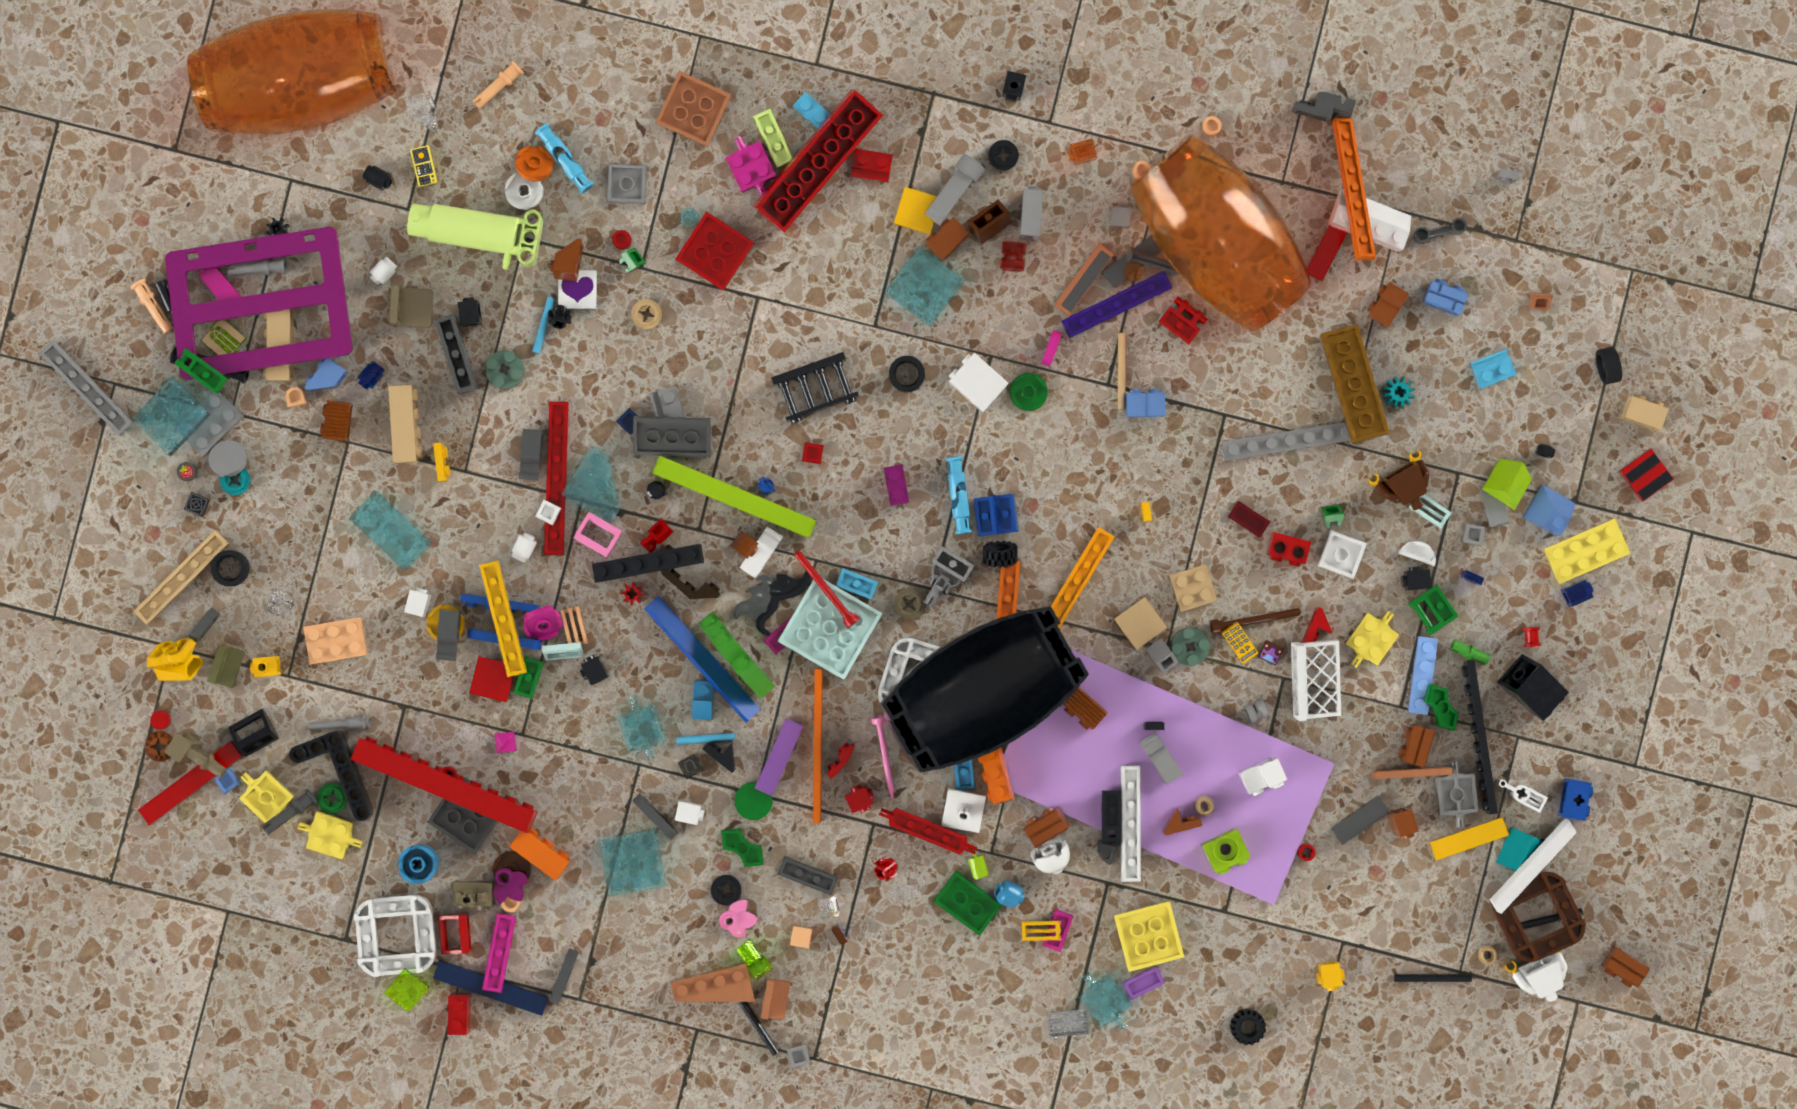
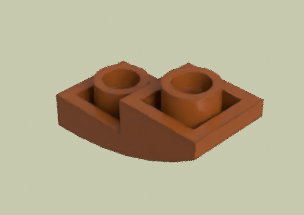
M741 530L730 546L748 559L749 556L752 557L757 552V545L759 543Z

